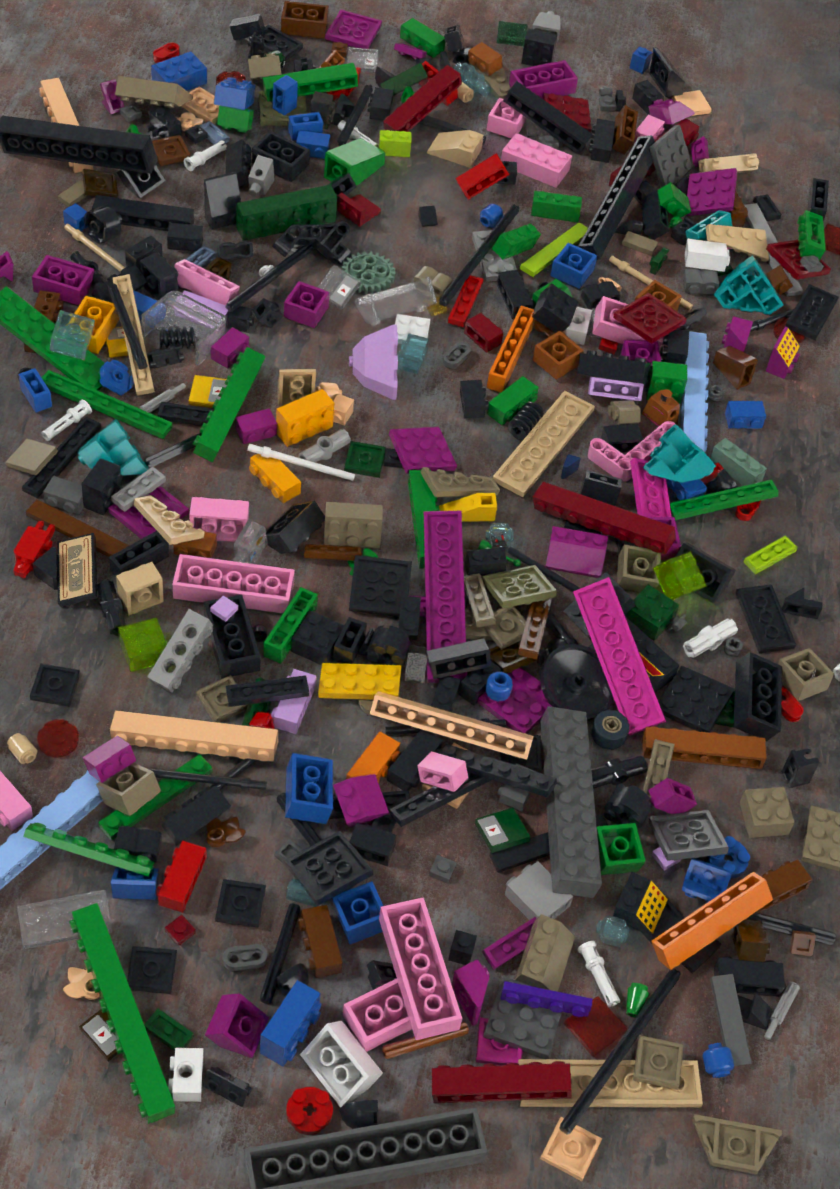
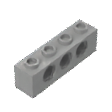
M188 609L149 673V680L173 693L174 689L180 686L183 674L191 668L194 656L200 653L203 641L211 635L213 630L211 621ZM191 632H197L195 637L189 638ZM186 648V652L183 655H178L181 649ZM176 665L175 670L169 673V667Z

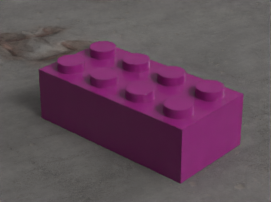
M566 60L513 70L510 73L509 85L512 87L518 81L543 99L544 93H553L561 96L576 93L578 77Z

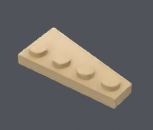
M708 224L705 227L707 241L726 243L727 247L734 249L735 252H744L749 257L753 255L754 258H761V261L764 262L769 260V254L766 250L765 230Z
M151 495L134 498L133 505L170 545L204 538L205 531L200 528L196 530L193 528V523L188 520L184 522L179 518L180 515L178 513L168 511L166 505Z

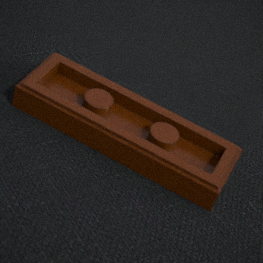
M305 544L304 558L355 561V555L362 556L361 547Z

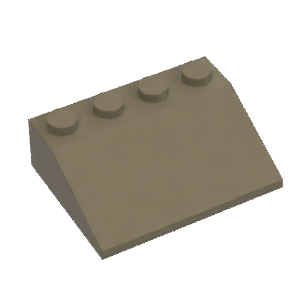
M118 76L115 95L123 102L133 100L138 104L148 102L153 106L162 104L167 108H174V106L180 107L193 99L189 92L175 83Z

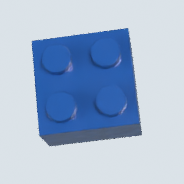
M567 243L554 259L550 276L580 289L594 271L597 255Z
M372 881L342 892L332 898L335 913L349 945L383 932L379 921L380 909L383 904Z

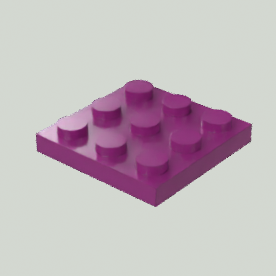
M340 9L326 32L325 39L332 42L346 43L348 46L367 51L382 26V20Z
M730 168L690 174L687 197L691 212L686 216L710 214L718 210L733 211L737 169Z
M439 427L390 429V439L406 474H409V470H422L423 467H427L434 472L437 469L445 471L456 470L457 464Z
M161 486L147 495H151L166 505L168 511L178 513L180 519L189 514V508ZM115 504L108 508L111 515L140 539L157 531L134 505L125 512Z
M520 667L511 673H507L513 681L509 698L504 701H494L485 692L478 698L477 703L499 720L505 719L506 725L512 730L528 734L540 722L547 707L552 706L543 694L540 681Z

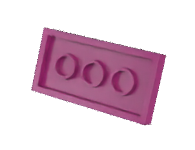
M634 457L630 464L637 514L647 518L672 517L666 478L649 474L643 468L649 461Z

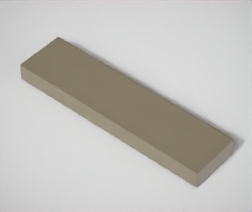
M480 573L464 576V590L476 627L495 625V616Z

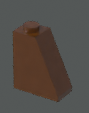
M732 346L718 349L713 360V364L736 389L751 384L758 362L755 357Z

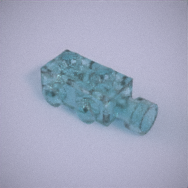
M466 62L455 65L454 69L461 73L462 82L473 89L474 92L478 91L483 97L490 93L491 87L484 83L485 77L483 73H478L473 65H468Z

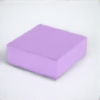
M224 595L210 607V612L225 622L238 610V605Z

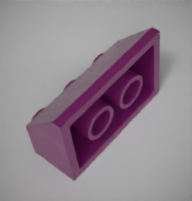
M46 255L32 275L33 292L39 293L41 290L60 293L61 300L80 305L84 297L89 294L94 269Z
M553 526L545 567L551 570L599 578L602 574L608 536Z

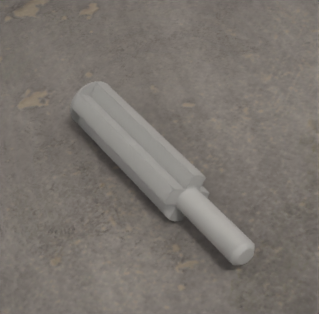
M182 383L172 390H166L140 406V409L149 413L160 407L161 402H168L174 398V395L186 388V385Z
M788 982L770 1018L772 1022L764 1035L765 1039L770 1040L777 1025H781L794 998L800 990L798 984Z

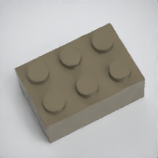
M326 502L324 545L380 548L383 505Z

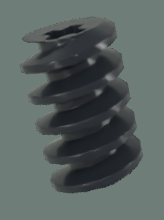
M163 326L160 331V349L163 344H165L166 349L170 344L176 346L179 344L182 348L186 344L187 349L193 344L195 349V331L193 326L190 327L189 331H187L186 326L183 327L182 331H180L179 326L176 327L175 331H173L172 326L169 327L168 331Z
M526 403L508 424V429L513 437L523 440L544 416V410L537 403Z

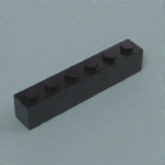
M518 81L514 83L503 102L578 154L581 153L593 135Z
M96 195L92 206L93 210L102 205L109 204L116 213L121 215L122 222L120 224L126 226L168 231L169 223L194 225V209L100 195Z

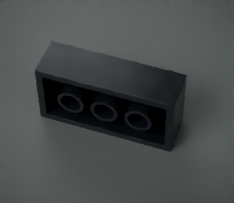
M242 595L227 597L238 605V610L226 622L210 612V607L219 599L204 602V617L208 618L213 624L210 639L221 679L230 675L237 676L260 671L261 657Z
M751 652L736 662L734 728L759 738H765V741L781 732V665Z

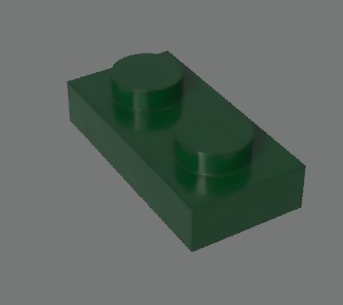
M157 1009L144 1024L147 1032L174 1051L175 1048H186L194 1038L193 1032L160 1009Z

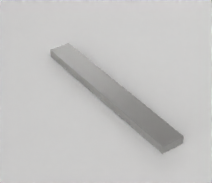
M758 204L744 205L748 210L746 219L751 229L765 230L767 246L771 243H778ZM768 252V262L772 269H774L780 263ZM783 268L794 286L785 292L786 296L802 295L803 289L798 280L792 278L790 273Z

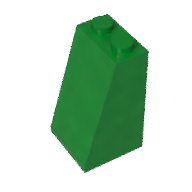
M362 138L325 152L324 178L332 182L336 178L349 173L357 186L385 164V152Z

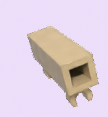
M757 154L708 158L699 161L700 173L736 168L737 173L752 172L758 170L759 166Z

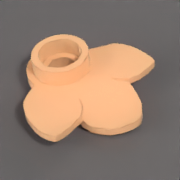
M185 112L181 114V117H176L181 122L182 131L203 123L202 118H195V115L190 112Z
M75 967L68 968L70 984L66 985L63 991L69 997H85L89 1000L100 998L99 992L89 991L92 987L91 980L94 979L91 972L87 973L86 970Z

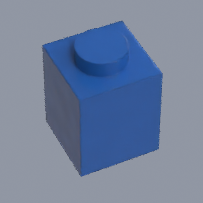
M639 46L632 54L630 69L643 74L650 66L652 52Z
M73 204L63 210L64 224H70L80 231L87 228L84 225V215L87 211L78 204Z

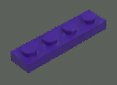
M504 981L500 996L501 1000H506L511 1004L521 1003L532 1008L541 1007L557 1013H571L576 1017H588L593 1000L592 998Z

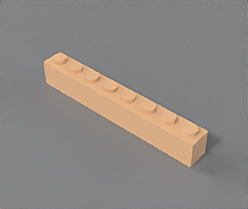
M53 78L40 81L39 94L40 97H43V103L47 107V113L51 117V122L79 126L60 79ZM68 162L69 167L73 168L74 173L83 172V169L93 170L92 165Z
M379 691L374 696L370 714L526 760L534 737Z
M115 711L110 728L111 739L118 735L130 745H137L139 747L146 746L178 750L180 752L213 754L222 757L249 758L260 761L274 762L278 745V730L124 711Z

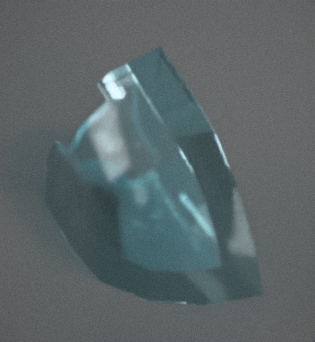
M292 878L287 887L286 899L317 907L300 883Z

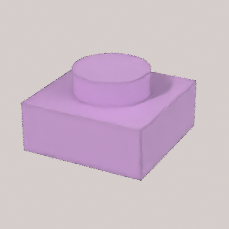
M661 847L655 849L651 854L664 871L681 861V859L667 861Z

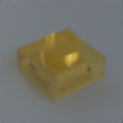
M441 296L425 300V306L431 316L447 312V306L444 307L439 304Z

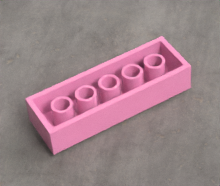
M180 554L172 584L173 599L204 603L205 601L220 599L223 595L225 597L242 595L246 609L284 613L291 602L295 570Z
M424 897L382 906L379 921L415 1039L420 1040L460 1030L462 1016Z

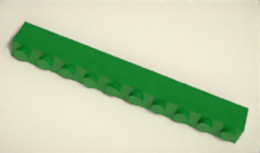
M98 903L72 911V920L69 921L70 928L73 934L77 933L79 940H76L79 952H84L86 960H84L87 973L91 972L94 977L91 980L92 987L95 993L99 992L101 1000H99V1005L102 1013L106 1012L109 1020L106 1021L110 1034L115 1033L117 1040L114 1041L117 1054L122 1053L123 1055L122 1067L125 1075L130 1074L132 1082L129 1084L133 1096H138L140 1104L137 1106L141 1118L146 1117L148 1124L175 1114L174 1101Z

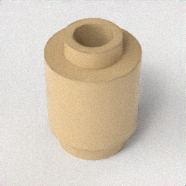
M463 82L457 88L458 98L466 103L472 100L474 96L473 89Z
M17 733L9 738L7 742L8 748L21 764H28L35 760L37 749L25 735Z

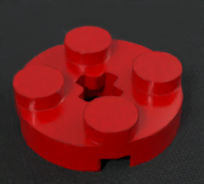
M316 1087L296 1089L288 1100L286 1109L287 1120L301 1134H318L332 1120L333 1104L329 1094L324 1090ZM312 1106L316 1109V1112H312V1116H308L307 1112L303 1111V1109Z

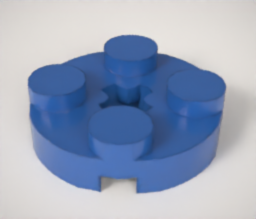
M107 361L100 368L101 385L120 396L133 387L134 380L133 376H130L127 372L129 370L127 366L120 361Z
M727 836L724 839L729 847L728 854L707 856V863L732 871L730 879L740 877L746 871L750 854L740 842L731 836ZM725 855L731 856L732 862L730 860L725 861Z

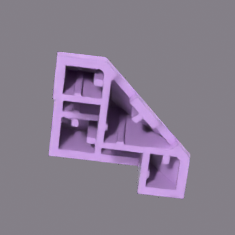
M391 325L363 337L353 348L352 356H349V367H352L353 375L364 387L392 400H396L397 325Z

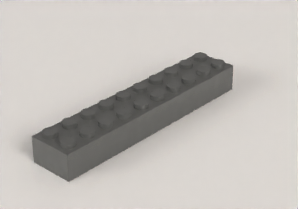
M548 706L540 721L544 774L557 778L556 786L550 795L546 797L552 891L558 894L594 898L602 882L586 712Z
M477 1107L250 1147L244 1150L249 1189H342L483 1163L487 1155Z

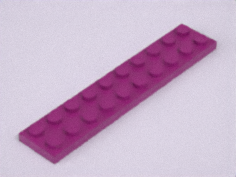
M424 511L426 634L428 651L465 643L466 628L461 511ZM427 659L428 683H439L440 678L433 679ZM467 672L451 675L450 677L458 678L462 681L467 676Z

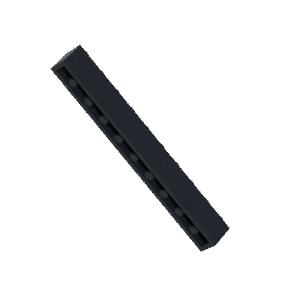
M652 135L637 138L578 246L597 255L596 260L601 259L653 162L649 149L655 143Z

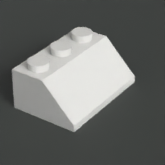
M342 1021L327 1023L300 1054L340 1107L350 1103L368 1090L383 1074Z

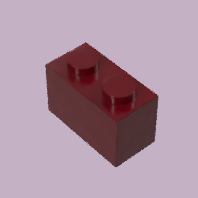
M482 313L475 315L465 322L464 334L486 353L502 344L504 332Z

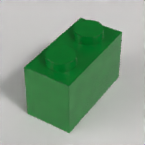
M219 106L217 125L222 126L223 129L231 130V128H235L238 132L245 133L252 129L254 110Z
M671 182L657 190L660 205L674 217L679 216L682 218L691 212L688 197Z

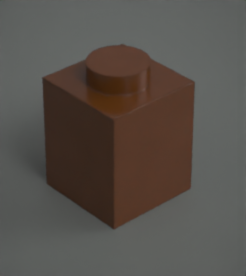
M781 265L766 273L779 296L794 287Z

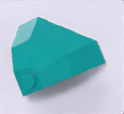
M753 255L728 274L714 293L723 308L727 309L734 308L741 311H755L770 315L784 305Z
M117 419L91 438L78 451L80 462L84 466L87 464L91 469L100 458L119 465L121 475L143 474L149 469L141 459V455L135 445L129 443L130 437Z
M674 424L661 436L659 440L661 442L660 446L654 448L650 455L652 459L643 468L651 475L683 483L710 475L716 465L702 449L690 440L678 425Z

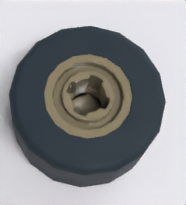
M602 711L594 720L591 733L592 738L598 746L604 749H617L627 739L629 722L623 714L617 711Z

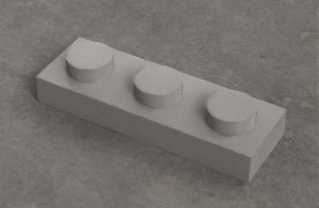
M151 467L111 496V500L125 512L133 506L134 498L145 497L165 483L166 476L154 467Z

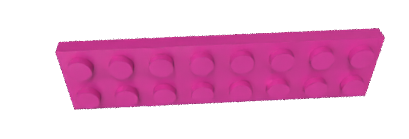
M608 577L573 591L619 713L623 714L629 722L628 736L641 732L646 727L666 722L611 579Z

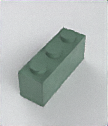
M726 438L714 446L710 458L714 464L719 462L725 471L743 486L762 482L767 469Z

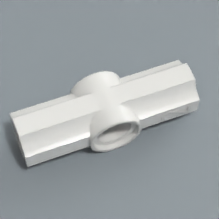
M727 618L713 627L710 625L706 626L697 636L684 643L683 648L686 655L694 658L708 649L710 651L717 649L724 640L737 633L736 623L732 619Z

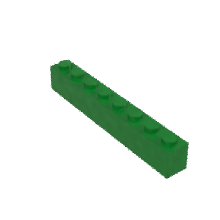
M249 347L246 348L244 353L240 352L236 360L239 363H234L230 372L233 375H228L224 383L227 386L226 388L222 387L218 395L221 397L220 400L216 398L212 406L215 409L214 412L210 410L206 418L208 423H203L200 429L202 435H197L193 443L196 446L194 454L212 463L214 462L265 360V355Z

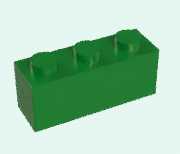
M411 18L401 25L400 38L414 47L426 51L427 55L432 58L445 51L446 41L444 36L416 19Z
M534 191L531 216L579 222L582 197Z
M531 223L500 234L492 250L502 260L533 249L541 233Z
M522 376L488 402L487 415L503 426L508 421L510 422L526 403L537 400L539 387Z

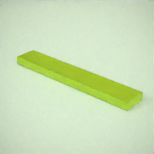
M577 223L522 263L520 269L534 277L553 263L567 243L575 246L579 244L588 227Z

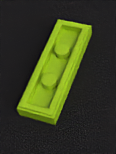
M785 535L746 557L744 563L756 575L797 551L798 547Z

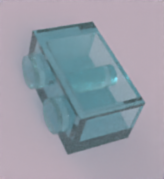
M409 333L407 339H404L402 342V351H398L397 354L398 369L418 374L427 353L429 339Z

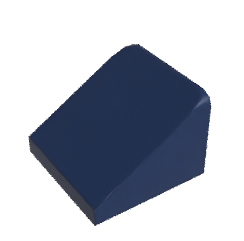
M567 455L561 479L567 478L578 470L580 457Z

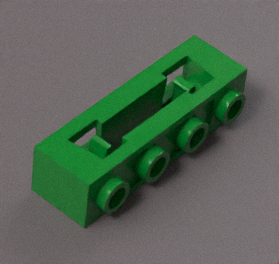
M805 210L804 214L800 215L797 221L799 225L800 257L816 256L820 261L826 251L823 216Z
M300 587L265 640L264 657L280 664L283 662L291 649L292 637L309 611H316L318 594Z

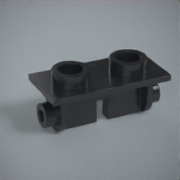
M254 32L248 42V46H250L248 59H251V56L260 55L261 58L264 57V38L256 36V32Z
M172 345L164 350L154 349L150 351L147 355L150 368L156 369L166 366L165 360L167 359L169 365L182 363L185 360L184 354H181L182 346Z
M219 1067L207 1069L202 1086L243 1107L246 1096H249L252 1088L249 1087L250 1084L236 1077L233 1081H230L231 1075Z

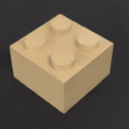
M153 562L140 565L135 569L122 572L116 576L118 597H120L122 607L128 616L164 602L163 580Z

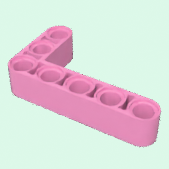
M671 421L664 422L626 455L604 440L594 438L590 442L588 458L613 477L620 478L622 482H626L632 478L630 461L634 457L650 461V455L654 448L659 447L661 444L659 441L661 436L675 423Z

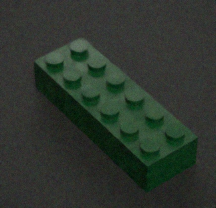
M330 184L237 203V230L242 241L285 233L291 225H324L336 222L337 196Z

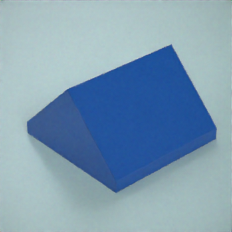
M115 867L111 879L112 897L119 899L156 900L159 868H153L150 875L145 876Z

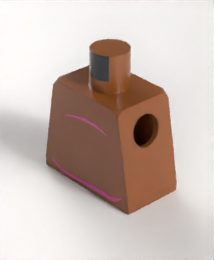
M660 390L649 398L642 414L657 427L666 421H671L678 425L680 404L672 398L670 390Z

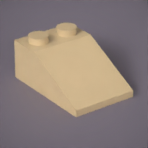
M470 130L439 133L428 149L427 154L471 168L482 150L484 135Z
M316 369L279 370L278 408L315 392Z

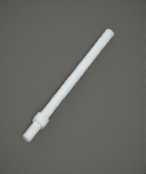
M248 445L247 451L261 454V457L275 458L351 481L355 477L353 473L273 451L270 447Z

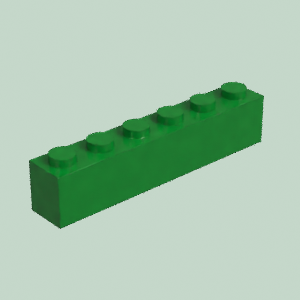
M354 63L263 77V87L267 102L273 101V83L285 75L298 82L297 97L358 87V74Z
M409 470L408 489L419 569L425 568L424 511H439V505H436L437 497L430 490L421 474V470Z

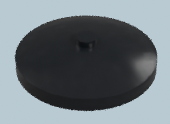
M568 644L557 648L545 659L540 672V684L546 700L552 707L586 712L587 721L595 719L599 713L606 711L610 707L614 697L597 653L594 650L583 645Z

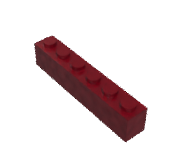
M449 65L440 69L433 78H430L424 86L419 88L401 106L397 107L390 116L385 118L383 121L384 130L409 132L462 85L461 73Z
M555 1061L552 1064L531 1062L529 1065L508 1063L505 1066H496L495 1064L488 1063L477 1067L470 1064H464L460 1067L440 1065L437 1068H432L433 1102L459 1103L572 1099L570 1063Z

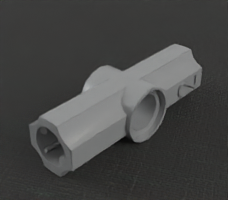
M340 429L330 436L319 437L315 445L299 453L298 457L315 463L320 460H328L332 457L333 452L350 443L351 438L345 429Z

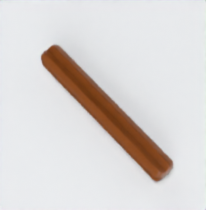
M463 1021L461 1022L460 1030L420 1040H416L414 1036L384 1045L382 1049L383 1055L386 1059L467 1035L469 1031L468 1026Z

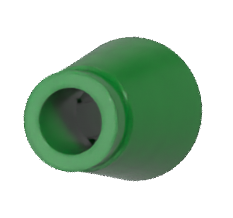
M631 983V986L628 987L626 1015L633 1018L637 1017L649 996L647 986L640 983Z

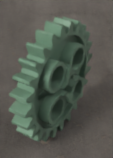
M364 251L363 255L357 252V256L352 254L351 258H346V262H343L341 270L342 278H345L347 275L358 282L353 290L358 289V293L364 291L365 294L371 292L372 295L374 291L380 294V290L386 291V287L391 288L396 275L395 267H393V263H390V259H385V255L379 257V253L373 255L372 251L369 254Z

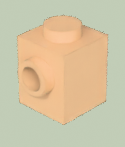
M337 394L333 401V422L345 426L353 413L354 399Z

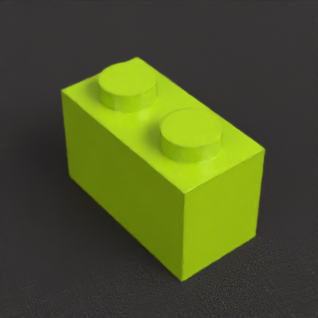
M380 130L379 149L385 152V156L410 157L411 132Z

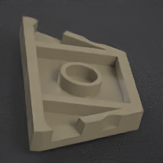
M694 1114L692 1119L711 1166L752 1174L759 1172L782 1134V1130L696 1114Z

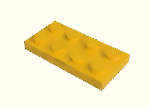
M322 663L318 696L319 698L374 700L375 694L379 691L399 697L401 665Z

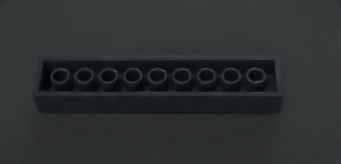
M4 115L0 118V144L3 152L7 154L151 174L158 161L150 135Z

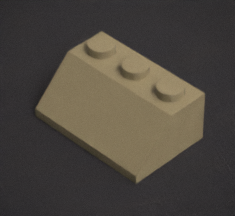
M541 914L533 923L515 980L533 987L558 992L575 936L561 922Z

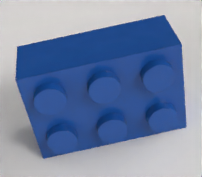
M190 51L151 65V76L153 81L175 83L188 91L207 84V67Z
M228 77L216 85L214 105L245 110L254 103L256 85L252 84V81L242 80V82H238L236 78Z
M292 753L286 768L285 818L327 824L333 810V760Z
M298 980L296 981L261 1033L260 1054L283 1067L287 1060L292 1061L297 1052V1045L299 1042L303 1043L309 1033L308 1028L311 1024L315 1025L321 1015V1012H319L322 1005L320 1003V992Z

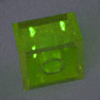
M691 552L668 559L653 567L664 594L672 600L690 595L706 587L704 578Z
M157 617L118 627L119 642L130 672L154 666L167 645Z

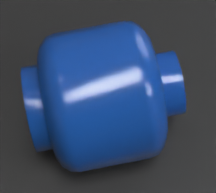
M489 204L480 212V222L482 225L494 228L504 216L502 208L496 204Z
M504 672L492 673L488 677L486 684L488 697L494 701H504L509 698L513 687L511 677Z
M721 1043L708 1045L709 1049L702 1054L706 1073L712 1075L713 1078L729 1076L730 1071L734 1069L731 1049L722 1047Z

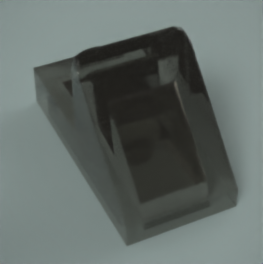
M411 645L407 654L404 682L424 684L427 647Z

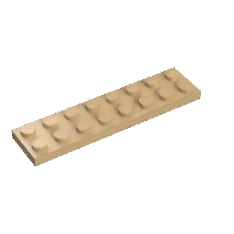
M564 391L494 474V481L500 486L524 497L591 415L595 406Z
M519 1059V1065H529L531 1062L552 1064L555 1061L570 1063L572 1099L520 1100V1107H573L605 1060ZM622 1060L589 1106L701 1108L703 1101L698 1061L682 1060L680 1084L678 1090L634 1081L635 1060Z

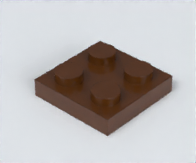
M180 135L152 141L160 166L183 162L185 158L191 157Z

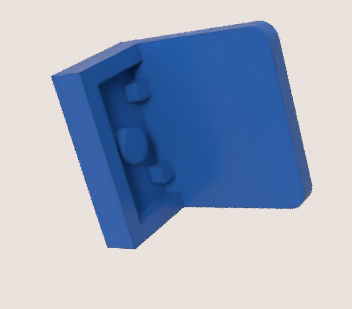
M691 858L683 880L682 891L688 897L694 899L700 897L708 903L727 889L732 871L696 858Z

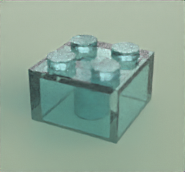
M60 310L51 337L50 351L85 360L94 332L95 320Z

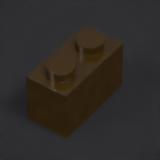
M745 919L734 926L732 938L738 960L765 962L766 954L770 953V941H767V931L763 928L761 920Z

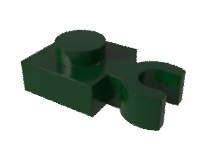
M663 247L661 252L659 251L656 256L651 258L649 273L657 274L663 262L668 258L667 253L669 249Z

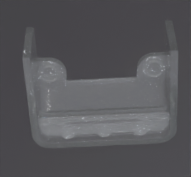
M429 276L414 283L375 294H366L355 299L354 303L366 324L375 326L381 324L380 320L397 316V314H404L415 310L417 313L426 311V307L436 304L437 300Z
M170 291L142 314L141 329L143 337H145L153 329L161 331L163 326L166 331H168L170 326H172V329L179 326L180 331H182L184 326H186L187 331L193 326L195 339L199 340L196 343L195 365L198 366L211 355V346L221 338L226 327L227 318L224 314L179 291Z

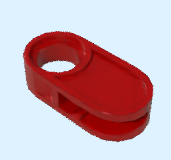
M167 43L153 52L154 62L159 63L179 56V45Z
M761 501L737 506L736 517L742 521L750 520L759 508ZM745 509L749 514H743L740 510Z
M782 687L781 695L785 697V700H781V714L786 720L797 722L801 719L804 712L803 707L789 690Z

